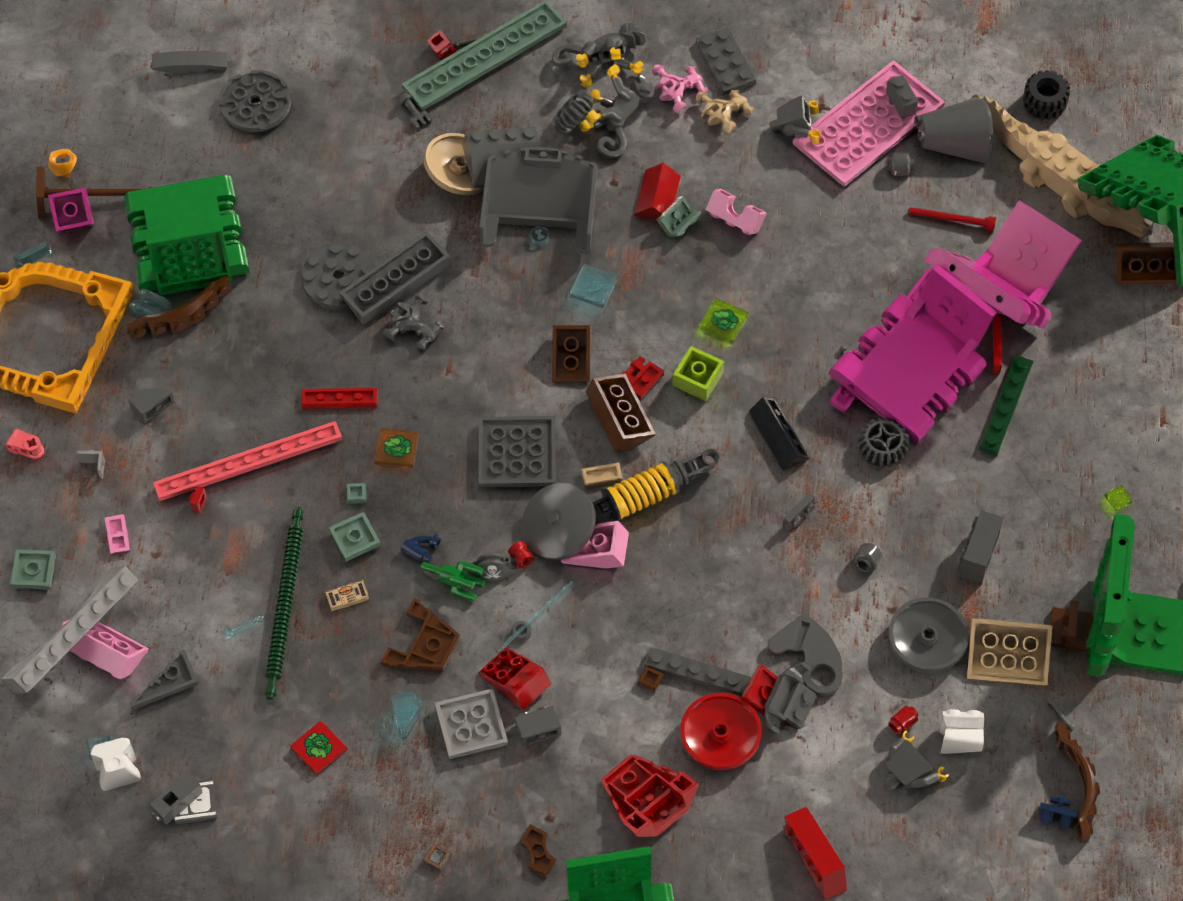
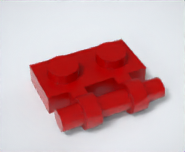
M641 356L630 363V367L621 373L626 374L636 396L640 400L664 376V370L649 361L644 366L645 359ZM635 372H639L635 377L632 376Z

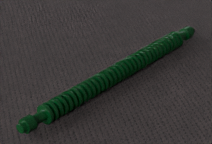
M299 506L295 507L292 512L293 524L288 527L265 674L269 679L268 685L265 688V695L268 700H274V697L277 696L278 688L276 687V682L282 676L303 537V528L300 524L304 517V511Z

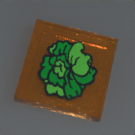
M381 428L375 464L413 468L419 432Z

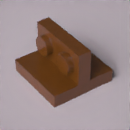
M1071 601L1069 608L1066 607L1065 609L1052 607L1050 623L1052 625L1051 646L1088 651L1089 649H1086V642L1091 628L1092 613L1078 611V601Z

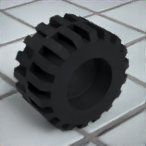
M1045 70V72L1038 71L1037 74L1034 73L1027 79L1023 102L1024 107L1028 108L1027 111L1029 113H1033L1035 117L1040 116L1041 119H1044V117L1052 119V116L1056 118L1064 112L1068 104L1070 85L1067 84L1066 78L1063 79V75H1057L1055 71L1049 72V70ZM1040 93H1049L1052 96H1043Z

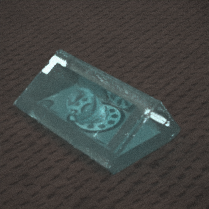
M48 241L14 256L13 261L18 268L23 267L26 263H32L52 253Z

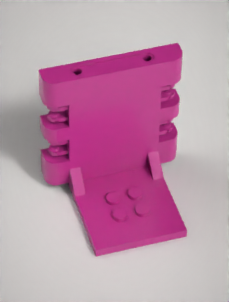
M1019 200L989 248L976 261L970 257L940 248L930 250L924 261L933 267L938 264L974 294L989 303L998 314H1005L1017 323H1027L1030 326L1036 325L1039 328L1045 329L1051 319V312L1041 303L1082 240Z
M936 264L914 302L905 295L900 294L884 310L881 315V322L888 330L881 325H876L875 327H869L860 336L858 346L867 356L856 349L852 352H846L833 365L828 374L883 419L887 417L888 421L894 419L895 424L900 423V428H905L906 434H909V440L917 445L934 425L933 419L936 417V414L927 405L936 411L943 409L947 412L955 403L958 388L950 379L959 386H964L965 384L970 386L987 365L985 359L975 350L997 311Z

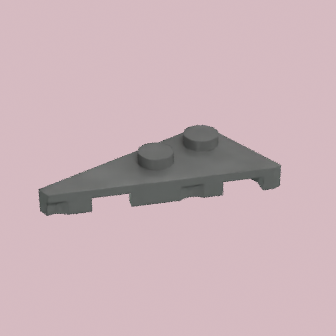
M182 650L179 656L172 663H169L148 684L149 686L141 694L139 693L130 703L132 710L198 685L185 650Z

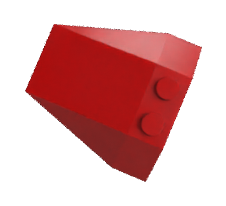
M632 754L601 778L624 826L637 837L660 835L689 810L699 786L695 780L684 772L669 770L667 766L655 765L650 760Z

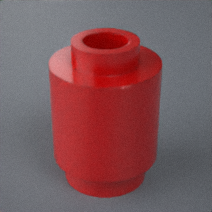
M905 705L890 718L888 725L895 734L904 733L918 722V712L912 706L908 707Z

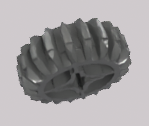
M580 90L567 100L553 117L552 125L562 134H566L575 128L593 107L594 99L585 90Z
M878 417L877 422L871 419L869 424L865 423L864 428H861L860 435L858 436V448L861 450V455H866V461L872 459L873 465L879 462L880 467L883 463H886L888 467L891 462L896 464L898 459L902 460L908 452L910 442L906 429L900 428V423L895 424L894 419L888 421L887 417L884 420ZM895 445H898L896 448L889 451L890 448L894 447Z

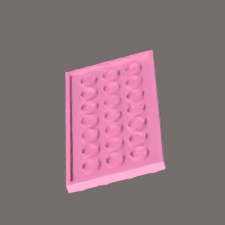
M893 60L811 125L812 129L809 130L810 132L817 129L821 133L818 144L811 143L810 137L797 136L793 139V145L845 187L917 129V126L914 124L916 115L901 119L886 94L887 81L889 79L904 75L915 97L919 100L916 115L941 109L945 106V101Z

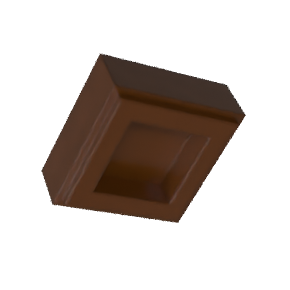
M646 666L637 685L656 693L664 678V674Z

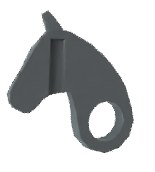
M807 609L802 610L801 617L789 623L768 640V649L775 655L782 654L785 651L803 652L804 662L811 667L803 675V684L816 693L817 697H828L835 694L841 686L843 675L842 659L829 634L816 621L811 619ZM826 668L833 673L835 680L829 686L823 687L814 684L810 675L815 669Z

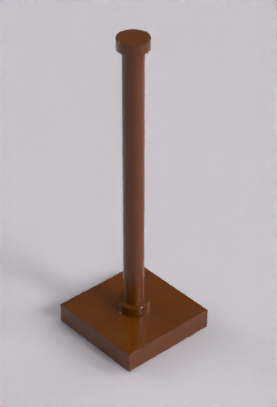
M37 167L36 201L38 218H46V198H48V195L76 190L49 189V187H46L44 167ZM87 189L88 196H124L128 192L142 189Z

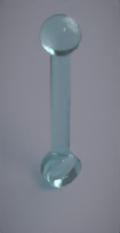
M259 614L255 619L239 627L227 629L225 632L226 636L232 637L235 632L256 622H262L264 616Z

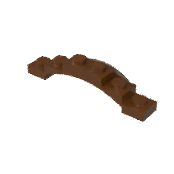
M227 276L210 282L199 295L179 307L162 313L139 317L137 320L127 324L130 337L133 340L144 336L148 332L154 337L168 329L174 334L183 331L194 323L201 322L202 319L206 318L204 311L213 309L219 304L218 297L225 296L232 291L230 280Z
M1059 722L1056 723L1054 729L1058 749H1064L1080 774L1083 784L1085 804L1077 819L1076 828L1080 843H1088L1090 836L1093 835L1091 822L1094 815L1097 814L1095 802L1097 796L1100 795V786L1098 782L1095 783L1094 776L1096 771L1094 764H1091L1089 757L1084 756L1082 747L1078 746L1077 739L1071 740L1070 731L1066 729L1065 723Z

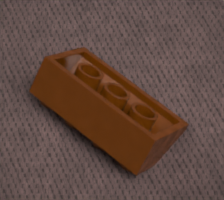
M1174 242L1114 243L1116 284L1176 283Z
M625 373L592 379L585 392L615 452L632 450L655 436L656 433Z

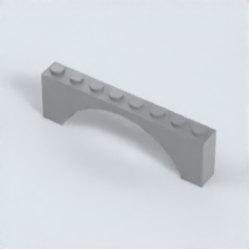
M126 566L110 568L97 581L98 584L95 590L75 615L36 651L17 665H14L0 680L13 693H28L138 579Z

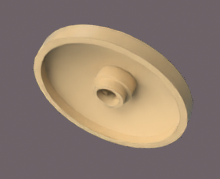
M446 133L434 138L429 143L424 155V166L430 178L441 188L459 195H474L484 191V187H473L462 146L465 135Z

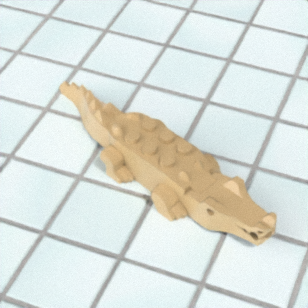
M979 94L972 96L971 99H984L989 105L993 126L998 138L1009 150L1023 160L1019 167L1024 174L1023 181L1033 188L1046 185L1062 197L1065 211L1075 219L1089 214L1105 226L1122 228L1139 238L1144 237L1152 230L1154 222L1141 217L1140 211L1137 208L1124 210L1115 206L1110 196L1099 199L1079 190L1077 178L1101 164L1097 165L1068 144V140L1062 134L1048 131L1037 132L1026 123H1021L1013 118L995 100L992 101L986 96L981 97Z

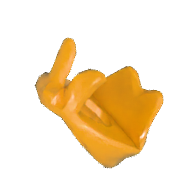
M69 149L53 151L48 158V167L55 176L69 178L76 164L77 157ZM66 155L69 156V162L56 163V159L59 156L60 159H65Z

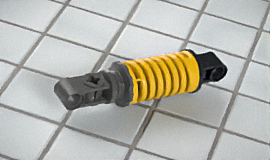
M710 448L687 457L681 462L675 460L670 465L662 461L653 468H649L640 474L629 477L627 480L616 483L613 487L601 489L602 498L592 502L596 516L595 524L608 517H612L614 521H621L623 517H628L630 513L634 514L636 510L641 511L643 507L647 508L649 504L653 505L656 501L660 502L662 497L666 499L669 497V494L678 495L679 486L688 485L689 480L695 479L716 467L720 459L718 451ZM711 456L714 459V462H707L705 457Z

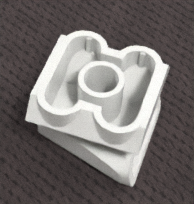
M950 709L942 711L939 733L944 736L940 754L982 751L984 744V713L977 710L960 712L959 710Z
M122 737L94 745L91 749V757L96 770L101 771L99 782L103 791L141 780L139 770L133 765L136 757L129 739Z

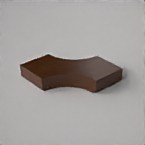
M530 824L520 840V844L528 850L531 857L528 870L547 879L556 864V859L549 854L546 848L548 833Z

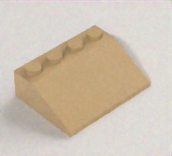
M970 618L967 679L1047 686L1052 625Z

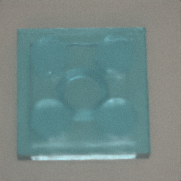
M584 264L571 289L570 297L605 308L618 281V275Z

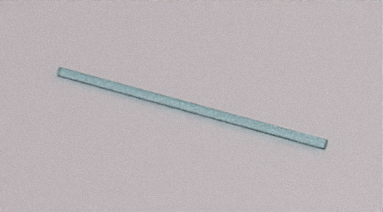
M570 581L535 615H533L522 627H520L509 639H507L496 650V652L499 653L501 650H503L515 637H517L542 612H544L569 587H571L574 584V582Z

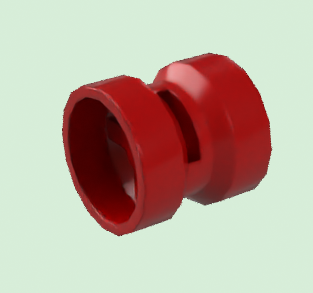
M524 541L517 542L508 549L510 557L515 559L514 563L519 569L527 567L534 560L532 553L527 551L528 548Z

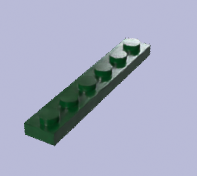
M1015 355L979 450L998 456L1031 371L1033 360Z

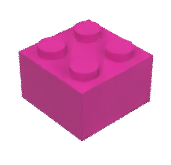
M86 188L48 195L56 231L94 224Z

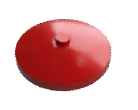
M712 693L694 701L685 711L680 727L681 742L687 754L699 765L713 770H730L748 762L760 745L762 733L761 722L754 708L742 698L728 693Z

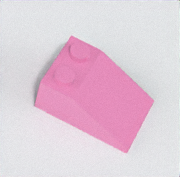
M619 521L595 524L588 543L578 553L569 558L562 559L561 562L563 564L605 569L624 566L629 533Z

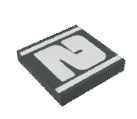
M213 779L197 781L201 785L203 793L175 817L176 825L217 819Z

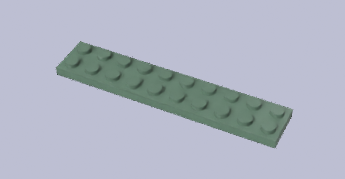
M544 0L402 83V89L410 94L415 104L424 111L565 28L567 22L547 0Z

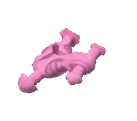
M655 64L652 68L653 75L661 77L660 82L654 88L656 92L662 91L659 99L661 101L674 100L673 111L676 113L687 107L685 102H681L686 88L690 90L696 87L698 93L708 91V88H704L702 84V77L695 72V66L687 67L685 72L689 75L684 78L667 74L664 71L665 65Z

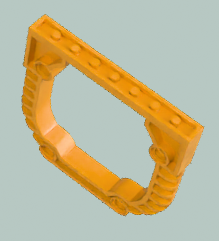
M50 262L26 263L23 267L13 268L8 273L1 272L0 312L5 302L15 299L23 287L34 284L50 285L82 294L89 305H99L102 308L106 320L101 331H98L96 334L93 347H90L88 358L81 371L73 369L57 376L51 371L41 373L40 376L0 366V389L21 394L25 397H32L34 402L76 414L134 294L132 282L90 271L87 274L83 271H77L73 268H66Z

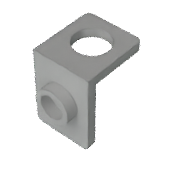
M77 451L76 455L79 463H98L97 472L99 478L103 479L105 459L102 451Z

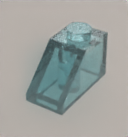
M414 690L391 696V703L402 740L407 739L420 718L419 709L423 708L420 696L416 697Z

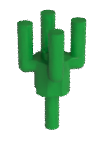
M459 561L456 567L447 564L440 568L425 562L421 565V570L439 575L441 583L450 585V593L452 595L475 602L477 595L462 590L460 587L463 586L473 590L475 585L483 588L486 583L483 579L465 573L466 570L482 575L484 568L464 561Z

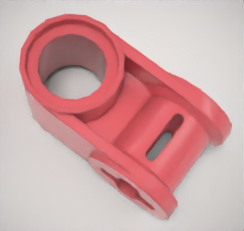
M19 429L13 430L5 444V448L10 452L31 459H39L44 455V448L41 445L40 439Z

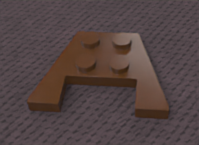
M414 598L406 612L407 616L424 623L408 654L388 647L381 660V665L386 667L444 671L460 640V634L442 619L437 618L430 609L420 604L418 599Z

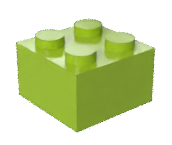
M690 346L673 374V386L707 401L724 373V361Z

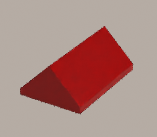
M665 163L646 169L634 216L657 220L675 202L681 176Z

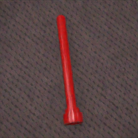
M913 207L908 209V213L911 215L979 225L986 228L987 231L994 232L996 217L992 216L982 219Z

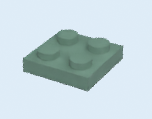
M364 512L329 527V532L346 562L381 546V542Z
M16 550L10 583L11 587L51 589L56 558L55 551Z

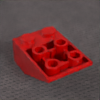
M508 647L500 651L478 672L481 677L510 703L522 710L551 685L543 667Z

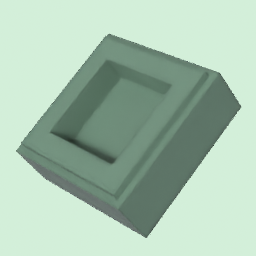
M366 483L346 484L347 504L367 503Z

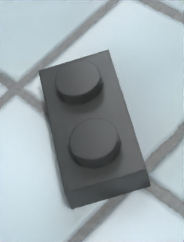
M808 493L784 517L783 527L789 531L793 526L797 527L802 521V517L805 514L809 515L815 508V496Z

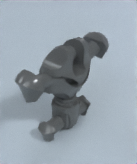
M420 292L414 294L415 302L413 305L399 302L397 306L400 310L397 313L393 310L390 312L394 326L389 330L387 328L383 329V338L394 341L393 336L399 331L401 333L415 331L419 337H422L419 342H416L417 349L426 350L425 346L428 342L430 343L435 340L440 329L444 330L445 327L441 321H435V325L432 328L420 321L421 310L419 308L422 304L426 305L428 303Z

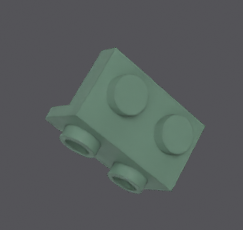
M680 196L657 219V222L668 237H680L686 232L685 229L689 225L697 221V217L701 212L693 210L684 196Z

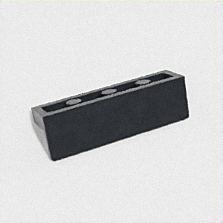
M762 397L749 410V413L781 468L787 470L794 462H806L810 457L776 399Z

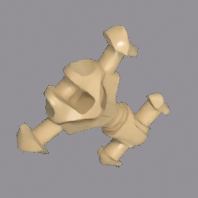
M731 90L729 96L732 99L730 101L711 100L708 98V93L699 92L696 95L698 104H706L701 117L704 119L708 118L707 123L710 126L723 123V132L729 134L736 127L735 122L730 121L732 111L737 112L743 109L746 115H750L755 109L748 105V100L744 96L739 95V90Z

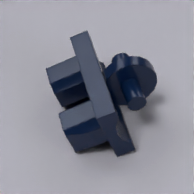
M1060 793L1059 798L1051 796L1050 802L1057 804V806L1041 802L1039 810H1041V822L1051 824L1053 813L1061 815L1059 826L1070 829L1073 820L1077 818L1078 812L1061 808L1062 805L1067 807L1071 805V801L1064 799L1065 793Z

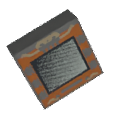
M434 843L423 861L442 872L452 857V853Z

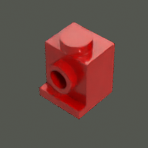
M441 30L427 40L430 47L441 60L457 52Z

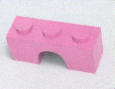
M722 189L713 191L705 209L710 212L712 217L726 220V224L741 228V231L747 235L759 232L766 217V212L753 205L745 206L741 215L737 214L733 209V202L736 196Z

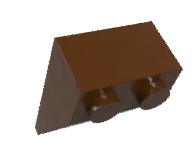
M553 325L552 382H590L592 327L590 325Z

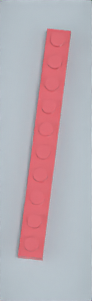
M336 421L155 481L153 482L159 501H163L196 490L197 486L205 487L341 441L342 436Z

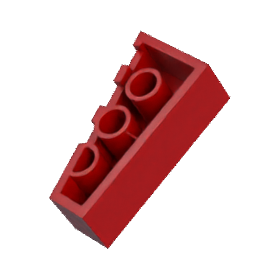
M807 806L784 816V831L788 837H791L794 848L802 857L824 900L846 891L845 866Z

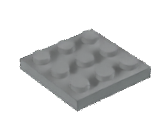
M493 688L435 702L449 760L508 745Z

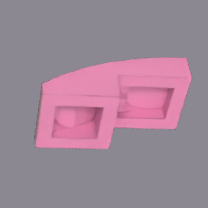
M124 514L106 517L105 523L110 554L130 551Z

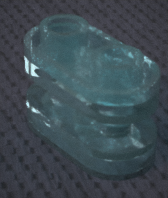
M143 288L136 295L138 300H132L128 306L130 314L136 318L143 315L162 313L170 310L172 307L171 303L164 297Z

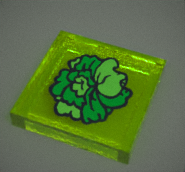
M715 298L699 325V330L733 344L749 317V312Z

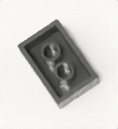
M982 510L979 517H974L965 549L962 550L958 565V569L961 570L960 578L979 584L983 583L1000 535L1004 517Z

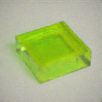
M1122 485L1105 493L1106 499L1115 511L1132 503V498Z

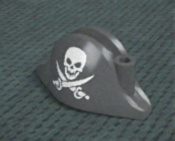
M491 552L479 556L475 562L471 563L484 568L482 575L467 571L468 574L486 581H498L518 572V568L511 561L510 557Z

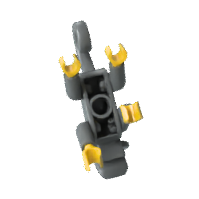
M624 23L620 27L619 33H608L594 41L585 43L583 47L572 44L558 47L552 54V60L555 66L565 68L572 64L570 53L577 54V65L584 68L588 64L590 67L586 72V76H580L581 85L585 88L591 86L592 79L601 70V63L614 61V64L618 67L632 70L637 75L644 70L641 68L643 62L638 61L633 64L631 61L625 60L624 55L626 47L636 49V45L642 46L646 43L645 33L636 24Z
M616 64L608 69L607 75L613 78L612 83L617 96L614 100L606 97L601 98L599 97L600 91L592 89L590 95L594 99V103L600 102V105L606 107V109L600 110L598 114L595 110L590 111L586 115L587 119L579 125V128L584 133L588 132L591 128L596 129L599 127H606L609 131H615L619 142L618 150L609 151L604 147V144H607L609 148L615 146L614 140L607 136L601 137L596 144L597 151L602 156L610 159L620 157L626 150L627 141L622 130L625 120L635 111L639 103H647L655 93L652 83H648L642 74H639L630 84L629 89H627L620 77H617L620 69Z

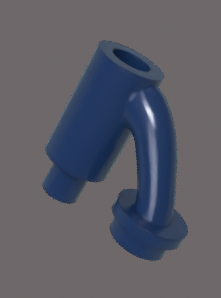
M434 534L433 536H418L410 540L407 539L403 543L401 551L420 562L424 560L430 563L433 556L427 554L428 550L418 544L429 543V547L437 548L441 538L438 534Z

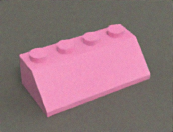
M98 621L68 652H73L80 659L95 664L98 669L106 670L115 678L123 679L134 672L149 648Z

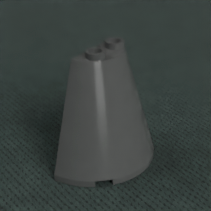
M973 98L915 116L914 124L917 126V129H920L918 131V139L921 141L922 148L982 163L988 162L992 149V143H989L991 139L990 134H993V120L989 105L984 99Z

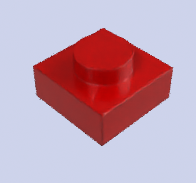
M197 486L195 492L191 493L189 503L193 512L200 514L207 498L205 488Z

